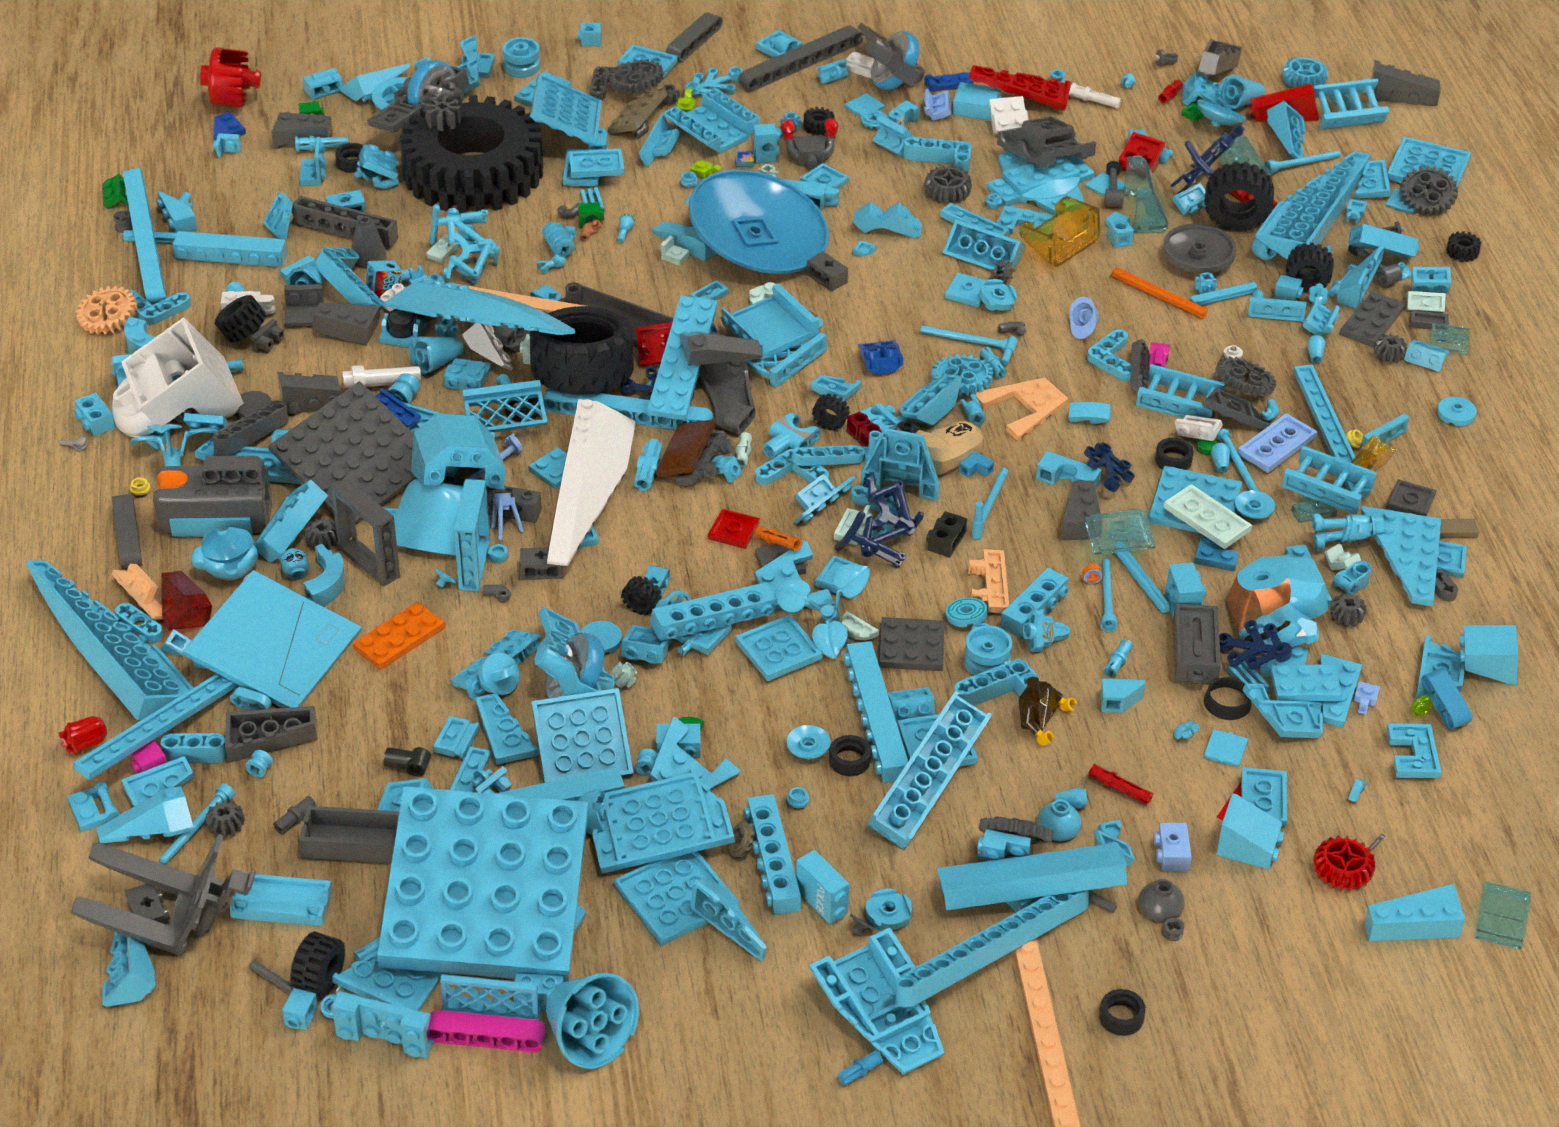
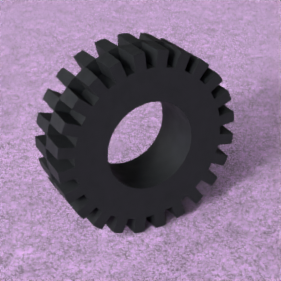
M469 95V102L462 103L459 96L452 97L451 101L453 99L458 100L461 112V123H455L456 128L452 130L447 125H444V131H438L437 125L429 128L425 118V107L420 109V116L413 114L409 118V124L403 125V134H400L403 179L406 181L407 189L409 191L413 190V196L418 200L424 197L425 204L432 207L439 202L440 210L448 211L452 205H457L459 213H466L468 206H475L477 212L485 209L484 205L490 204L494 211L502 209L503 200L512 206L518 203V195L527 198L531 194V188L536 189L539 186V179L543 177V148L540 124L530 117V113L525 114V108L521 105L512 109V103L509 100L504 99L499 105H496L495 97L487 96L484 103L478 102L477 95ZM472 152L483 153V154H477V155H461V154H464V153H472Z

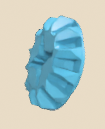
M872 110L862 115L861 122L866 128L879 129L881 125L876 121L878 116L882 115L886 118L888 116L884 112Z

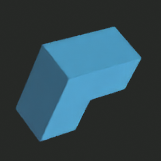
M974 451L960 463L959 473L968 478L976 472L987 477L994 471V461Z

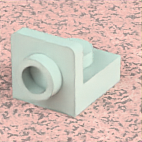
M669 236L661 243L662 260L680 266L689 257V250L674 245V237Z
M1336 544L1324 552L1331 570L1346 569L1355 562L1361 561L1359 553L1350 554L1349 552H1344L1341 544Z

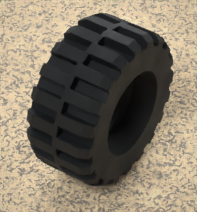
M1237 161L1230 165L1227 163L1222 168H1217L1208 178L1204 199L1205 210L1209 214L1212 221L1216 220V224L1220 227L1225 226V229H1235V231H1241V229H1245V231L1250 230L1251 227L1256 228L1260 226L1261 222L1264 223L1272 212L1274 184L1271 177L1267 175V172L1262 168L1259 169V166L1255 164L1249 165V162L1238 163ZM1242 190L1249 192L1255 198L1248 202L1238 203L1227 199L1224 195L1230 191Z

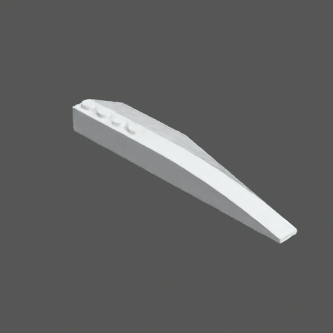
M589 399L578 400L557 502L547 564L569 565L577 552V547L579 544H582L586 533L592 528V523L596 522L607 504V499L609 496H612L614 488L621 481L622 475H625L627 472L636 421L598 401H591Z

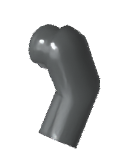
M647 119L638 130L633 131L635 138H639L649 131Z
M578 203L571 209H567L565 205L558 207L559 216L562 218L577 216L579 214Z
M503 584L483 585L484 595H495L501 601H507L511 597L510 590Z

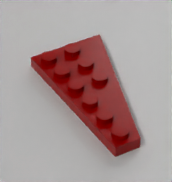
M972 65L969 79L976 83L981 82L991 88H999L1006 93L1023 96L1024 99H1031L1039 104L1052 106L1057 110L1065 111L1067 107L1071 81L1066 80L1065 83H1061L1055 78L1044 80L1043 77L1019 72L1013 75L1008 74L1007 70L995 72L994 69L977 65Z

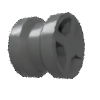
M118 211L113 215L117 232L124 233L125 230L131 231L133 229L130 212Z

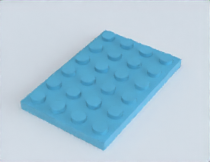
M539 73L536 79L530 117L538 123L548 124L552 129L562 130L568 136H576L584 143L595 144L598 136L602 100Z

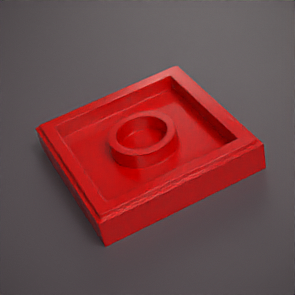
M722 509L708 533V539L746 549L756 528L760 524V518Z

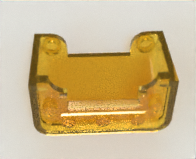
M1065 196L1055 204L1054 217L1035 229L1032 222L1026 221L1019 225V234L1050 265L1058 267L1097 242L1100 236V211L1098 207Z

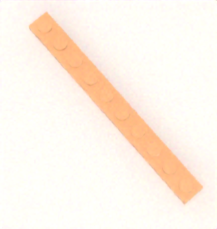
M1035 938L1015 949L1014 954L1053 1127H1080L1037 939Z

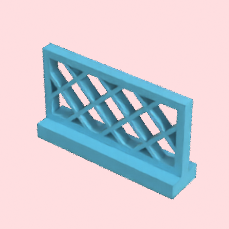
M819 333L808 342H802L788 348V352H779L770 356V358H775V361L763 362L761 360V362L753 363L751 362L752 360L759 358L747 359V366L770 379V385L777 388L827 350V337L825 334ZM793 348H799L798 350L790 352L789 350ZM777 358H785L783 361H777ZM767 367H773V368L770 369L769 371H767V370L764 369V368H767Z
M540 380L462 390L466 415L479 417V421L484 424V427L489 432L496 433L548 425ZM538 397L539 400L535 406L527 402L530 398ZM515 400L520 403L516 408L508 405L510 401ZM493 403L501 405L496 411L488 407ZM523 405L531 409L527 415L519 411ZM479 406L481 409L475 414L469 410V407ZM504 408L512 412L508 418L499 414ZM484 411L492 414L488 421L480 417ZM536 412L542 416V420H533L530 417ZM515 415L523 419L520 423L511 421ZM497 417L504 422L502 425L495 426L492 424V421Z
M441 975L440 983L444 1011L540 1021L541 1007H539L537 984ZM448 984L457 985L459 988L453 989ZM472 987H480L483 990L478 992ZM496 989H503L506 993L501 994ZM465 991L468 994H470L471 997L467 998L461 993ZM520 992H531L532 994L526 997ZM490 994L495 999L490 1000L485 995ZM513 996L519 1001L514 1003L509 998Z

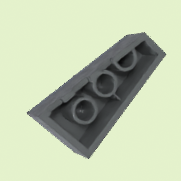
M1210 39L1203 51L1198 71L1202 72L1201 74L1205 76H1211L1212 74L1216 75L1237 67L1242 47Z

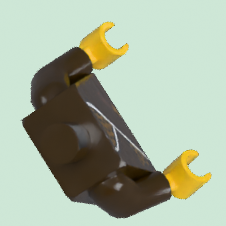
M1030 677L1026 681V689L1019 697L1021 728L1030 730L1033 735L1036 734L1038 744L1045 746L1050 744L1051 740H1054V735L1051 731L1042 732V730L1059 707L1058 702L1062 711L1069 712L1074 710L1070 706L1077 705V701L1074 698L1064 699L1063 694L1052 687L1050 683L1039 681L1037 677Z

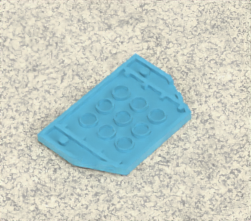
M694 773L607 792L603 799L604 806H602V814L605 820H602L601 824L604 831L599 832L598 829H593L592 832L602 874L735 842L725 802L721 798L716 797L711 792V789L702 783L700 778Z

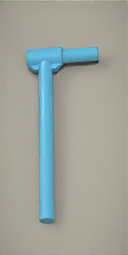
M921 326L920 333L1002 348L1004 354L1001 364L1003 366L1008 365L1018 342V339L1014 336H1010L1002 341L927 326Z
M1007 468L1000 470L984 506L982 502L975 503V515L972 523V538L981 539L983 537L984 523L1008 474Z

